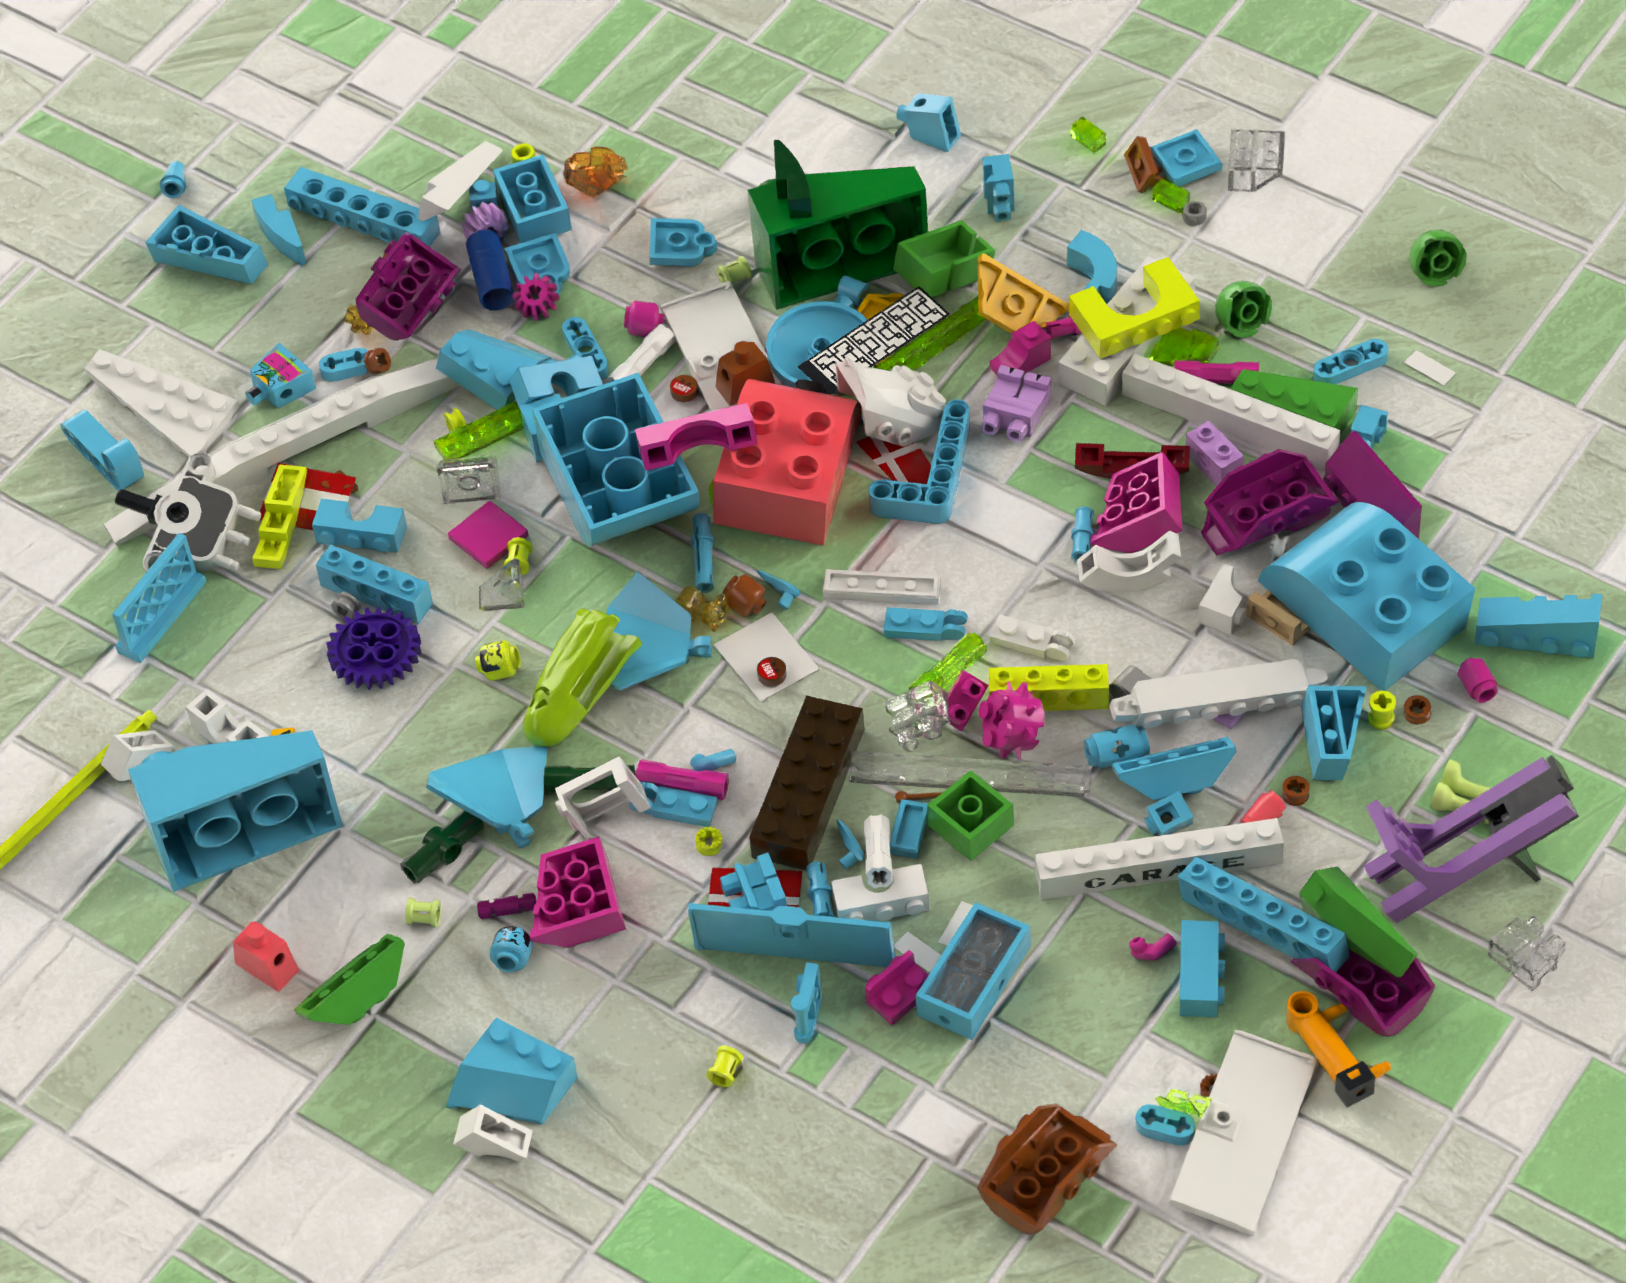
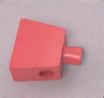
M256 921L251 922L233 941L235 964L277 992H280L299 972L287 943Z

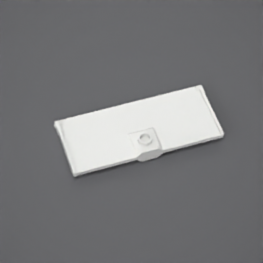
M728 281L661 305V311L671 331L675 334L674 337L687 362L692 377L696 379L710 411L731 407L715 387L718 362L721 356L733 351L737 342L746 341L754 342L767 358V354L732 283ZM772 372L773 377L775 379V384L782 385L780 380Z
M1235 1030L1168 1204L1253 1236L1313 1072L1319 1061L1317 1058L1247 1032Z

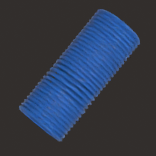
M491 230L477 231L468 237L466 248L480 304L488 310H502L513 302L512 296L514 291L500 238L496 232Z

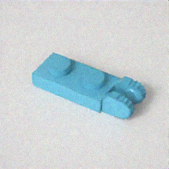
M887 607L884 637L942 641V639L960 640L966 634L965 628L961 625L967 623L968 615L963 611L953 609L945 612L940 610Z
M640 782L643 785L650 805L649 809L641 813L650 814L656 818L703 827L711 825L718 804L717 797L663 786L657 787L649 782ZM630 802V803H629L630 808H632V810L638 811V810L634 807V805Z

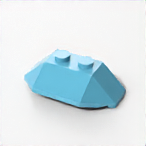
M1224 737L1214 741H1206L1136 759L1112 763V769L1120 780L1152 800L1160 801L1177 791L1181 794H1197L1202 792L1204 788L1212 787L1237 751L1230 738Z

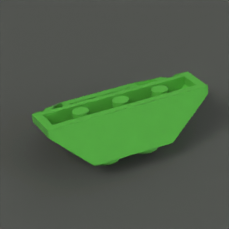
M387 933L379 942L358 954L310 993L294 1011L297 1015L311 1021L345 1025L358 1022L365 1016V1012L368 1009L384 1001L388 997L389 992L397 986L405 946L404 941Z

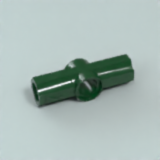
M462 810L443 827L435 826L431 828L424 836L422 845L400 863L401 870L414 884L416 882L420 883L442 863L448 865L454 862L460 855L462 846L484 828L483 821Z

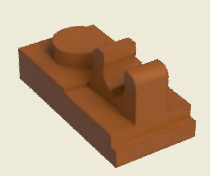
M1136 136L1124 153V157L1137 191L1143 193L1149 186L1161 188L1166 181V178L1159 176L1162 168L1155 165L1147 139Z

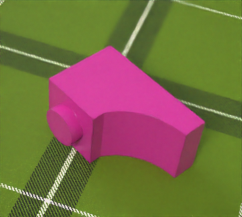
M1035 321L1030 322L1012 333L1011 340L1005 349L990 361V369L997 375L1000 365L1023 370L1025 375L1027 372L1051 359V337Z

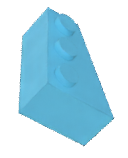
M1367 686L1307 687L1301 711L1313 780H1343L1351 758Z

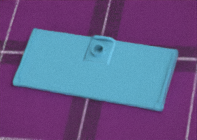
M689 903L688 915L694 938V947L698 950L708 949L886 968L896 957L891 922L807 915L802 908L778 906L772 911Z

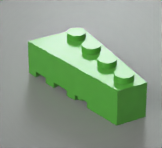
M1246 369L1241 371L1231 387V390L1336 428L1340 430V436L1357 410L1358 388Z

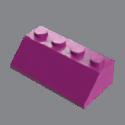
M1356 431L1351 432L1325 463L1324 482L1340 499L1343 508L1355 502H1364L1377 506L1392 515L1419 539L1422 505Z

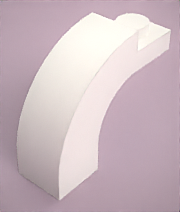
M1169 530L1148 548L1130 554L1114 553L1095 545L1077 559L1080 583L1093 589L1114 593L1139 591L1160 584L1171 577L1169 567L1181 558L1178 534Z

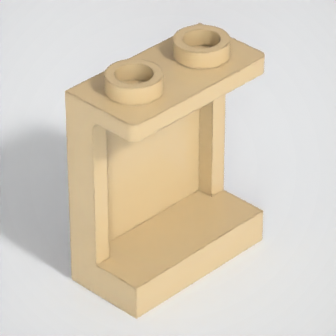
M1268 590L1263 595L1255 591L1248 598L1247 617L1292 646L1311 629Z

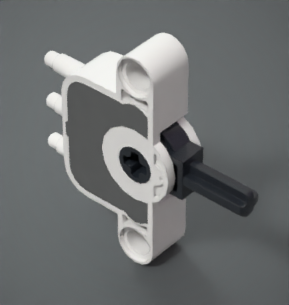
M199 451L190 455L173 492H169L164 496L157 494L155 500L124 489H120L117 492L115 498L116 505L147 515L149 523L157 525V529L143 558L142 563L145 573L178 533L187 537L196 570L209 571L216 566L235 571L239 569V562L223 556L229 541L245 546L250 544V537L234 531L239 517L259 521L262 514L252 508L238 504L237 498L231 490L213 483L216 472L212 458L206 452ZM198 466H208L203 472L195 471Z

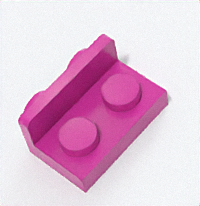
M910 950L902 956L895 957L883 972L872 976L865 986L866 1004L890 1025L895 1024L916 1006V994L928 977V974L915 963L914 954Z

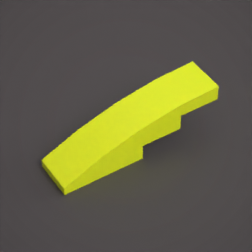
M279 464L264 503L266 512L258 530L260 540L252 558L254 567L282 569L300 509L307 467Z

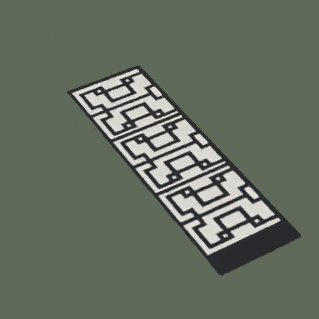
M918 286L800 364L798 368L812 381L825 384L826 388L823 392L831 395L838 390L835 363L843 362L845 357H848L861 365L872 368L948 317L950 313Z

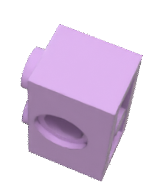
M1210 421L1205 422L1186 434V446H1190V461L1216 487L1227 473L1233 471L1238 466L1244 465V455Z

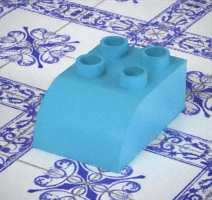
M639 373L532 409L539 452L578 534L588 547L699 508V491L680 455L672 465L645 471L639 453L635 429L664 422Z
M1355 502L1345 507L1266 567L1258 578L1260 584L1380 691H1386L1466 628L1475 592V587L1392 515L1377 506L1364 502Z

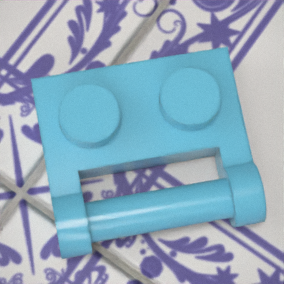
M806 962L804 974H798L796 992L799 994L791 999V1010L795 1013L796 1018L794 1036L796 1041L802 1044L810 1042L813 1038L822 1001L819 964Z

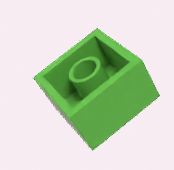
M971 770L927 805L928 826L970 861L1014 826L1013 804Z

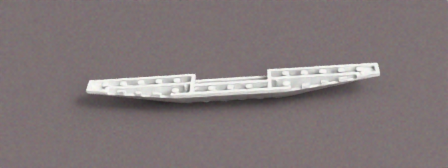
M438 358L367 378L220 446L209 453L216 472L213 483L234 492L268 476L267 468L362 423L371 428L461 385L436 369ZM198 466L195 471L203 472L208 466ZM181 473L145 497L155 500L157 494L164 496L169 492H173ZM130 509L124 510L104 524L105 529L116 546L157 527V525L149 523L147 515Z

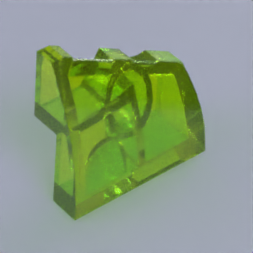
M1179 327L1162 335L1159 343L1156 342L1148 359L1169 367L1175 366V360L1210 363L1220 348L1219 338L1194 328L1191 332Z

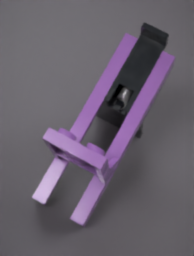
M1552 755L1546 758L1547 761L1541 757L1432 825L1407 823L1404 818L1399 820L1395 811L1390 806L1386 808L1378 800L1366 806L1387 850L1386 853L1364 865L1371 880L1375 879L1380 884L1401 870L1406 869L1417 879V881L1381 902L1386 915L1398 923L1507 856L1535 882L1541 880L1527 848L1579 817L1567 794L1574 787L1562 764ZM1485 819L1489 821L1491 836L1440 867H1429L1424 863V856Z

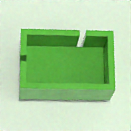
M960 220L899 242L893 269L914 289L920 286L931 297L946 293V289L951 291L978 281V256L984 253L994 259L996 250L983 238H976L977 233L964 221Z

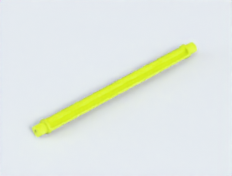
M147 710L142 716H137L119 734L148 731L151 728L150 725L157 717L151 710ZM109 744L0 846V870L106 771L101 763Z

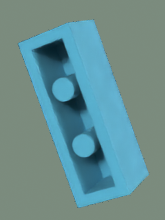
M1181 920L1179 1016L1217 1017L1218 1005H1224V986H1218V978L1224 979L1225 960H1218L1219 952H1225V934L1219 933V921Z

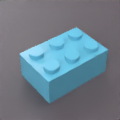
M544 154L493 170L497 194L519 243L555 232L558 235L572 230L569 208Z

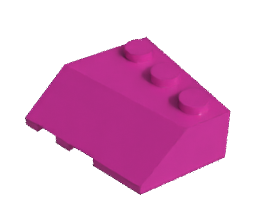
M1163 452L1112 474L1104 498L1106 507L1104 513L1098 516L1096 523L1099 528L1097 534L1091 536L1089 543L1092 546L1098 545L1105 549L1134 553L1152 545L1169 530L1176 534L1182 532L1180 477L1178 471Z
M600 837L541 854L537 880L538 894L533 910L534 924L530 932L531 942L568 948L626 930L608 856Z

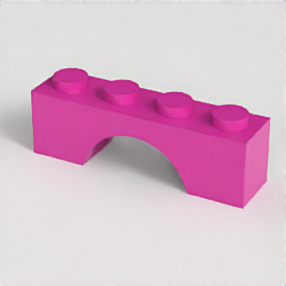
M747 403L635 429L639 453L645 471L672 465L682 452L700 445H719L731 451L758 444L754 420Z

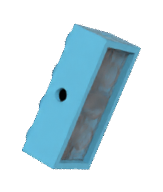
M975 902L916 994L917 1016L973 1040L1030 949V926Z

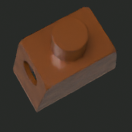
M737 342L733 351L721 356L719 359L715 387L729 406L738 403L743 386L748 379L775 384L769 362L754 342Z

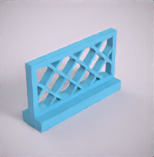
M178 533L113 612L112 616L120 638L119 642L115 645L117 653L141 663L205 585V575L196 571L185 535ZM128 612L127 618L124 620V616Z

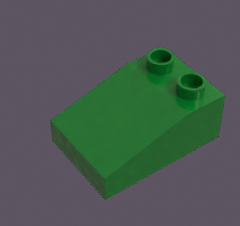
M915 166L805 174L809 186L812 217L790 219L788 199H777L776 179L767 180L758 187L747 190L755 265L776 310L837 292L840 280L844 275L867 283L897 274L893 266L898 243L928 232L926 188Z

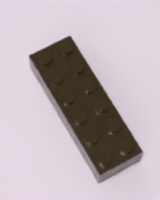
M806 695L749 836L752 858L757 859V856L769 853L772 863L807 871L806 867L814 861L864 733L863 708Z

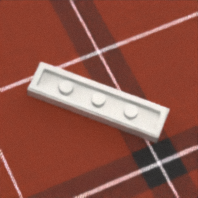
M826 569L823 598L938 605L941 575Z

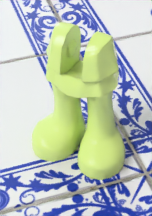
M1450 759L1444 770L1442 780L1435 789L1430 808L1436 811H1454L1470 801L1457 795L1474 799L1491 788L1464 779L1461 774L1460 763ZM1485 819L1484 824L1488 825L1489 821Z

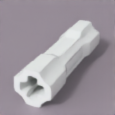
M658 324L644 338L640 347L625 363L620 364L607 378L608 383L635 373H639L641 376L659 356L664 355L676 342L674 339L675 334L670 328Z
M882 814L878 816L870 815L864 821L867 884L873 888H886L893 881L890 858V822Z

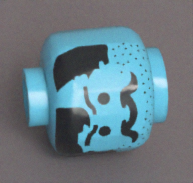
M507 926L501 928L495 934L489 955L491 961L501 971H519L528 963L533 942L530 940V935L519 927Z

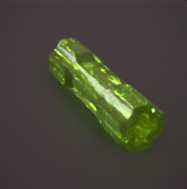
M967 633L953 646V649L909 686V693L920 705H929L962 670L973 665L987 652V645L976 633Z

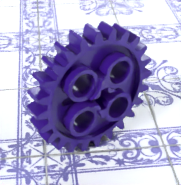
M367 607L364 615L354 611V619L345 616V625L336 624L337 633L331 632L329 634L331 641L326 643L328 648L326 653L331 670L336 671L338 679L344 677L346 685L354 681L357 689L363 683H366L367 689L370 690L375 683L382 689L383 682L388 681L393 686V678L395 677L404 680L403 671L413 672L412 664L419 663L417 655L422 653L420 647L421 639L417 626L412 625L410 617L404 619L401 611L394 616L392 608L382 613L381 607H377L375 613H371Z

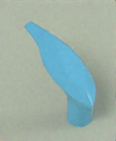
M757 570V573L766 582L783 594L777 605L784 610H788L793 599L800 595L799 590L782 579Z
M837 819V825L844 839V845L850 851L839 860L840 864L847 870L857 861L864 860V852L850 829L841 820Z

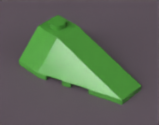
M1338 866L1315 870L1299 892L1303 912L1346 933L1348 949L1392 975L1402 977L1418 955Z

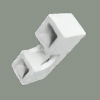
M208 689L186 706L192 728L213 744L268 736L267 733L248 719L240 725L231 715L227 703Z
M917 864L892 869V886L880 893L871 892L866 889L861 875L831 881L837 917L888 921L895 917L914 916L930 911L929 893L922 865Z

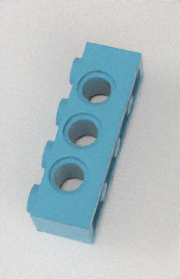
M331 544L316 563L322 587L337 593H349L358 601L376 608L381 607L383 611L392 608L394 615L401 611L404 619L410 617L411 622L419 624L433 605L429 582Z

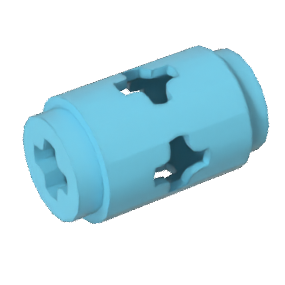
M1134 724L1090 735V738L1083 741L1086 759L1091 768L1097 767L1102 769L1110 767L1112 763L1140 758L1150 753L1149 740L1144 726L1137 727ZM1121 740V745L1117 746V752L1113 753L1112 748L1116 747V741Z

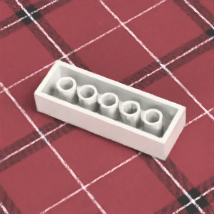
M1148 256L1107 304L1108 307L1123 315H1140L1154 308L1156 302L1143 286V266L1158 260ZM1178 270L1195 293V277ZM1082 334L1058 362L1059 384L1107 406L1122 388V372L1134 354L1147 358L1166 334L1156 336L1139 345L1131 346L1101 359Z

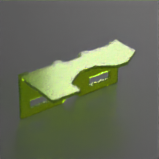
M1171 1088L1166 1098L1158 1096L1155 1100L1161 1107L1171 1108L1176 1111L1181 1110L1184 1113L1202 1117L1212 1098L1194 1094L1191 1098L1188 1097V1092ZM1175 1093L1181 1095V1097H1175L1172 1095ZM1199 1099V1100H1203V1101H1206V1102L1203 1104V1103L1197 1102V1100Z

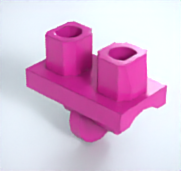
M962 670L951 690L948 691L936 717L957 730L963 731L989 685Z

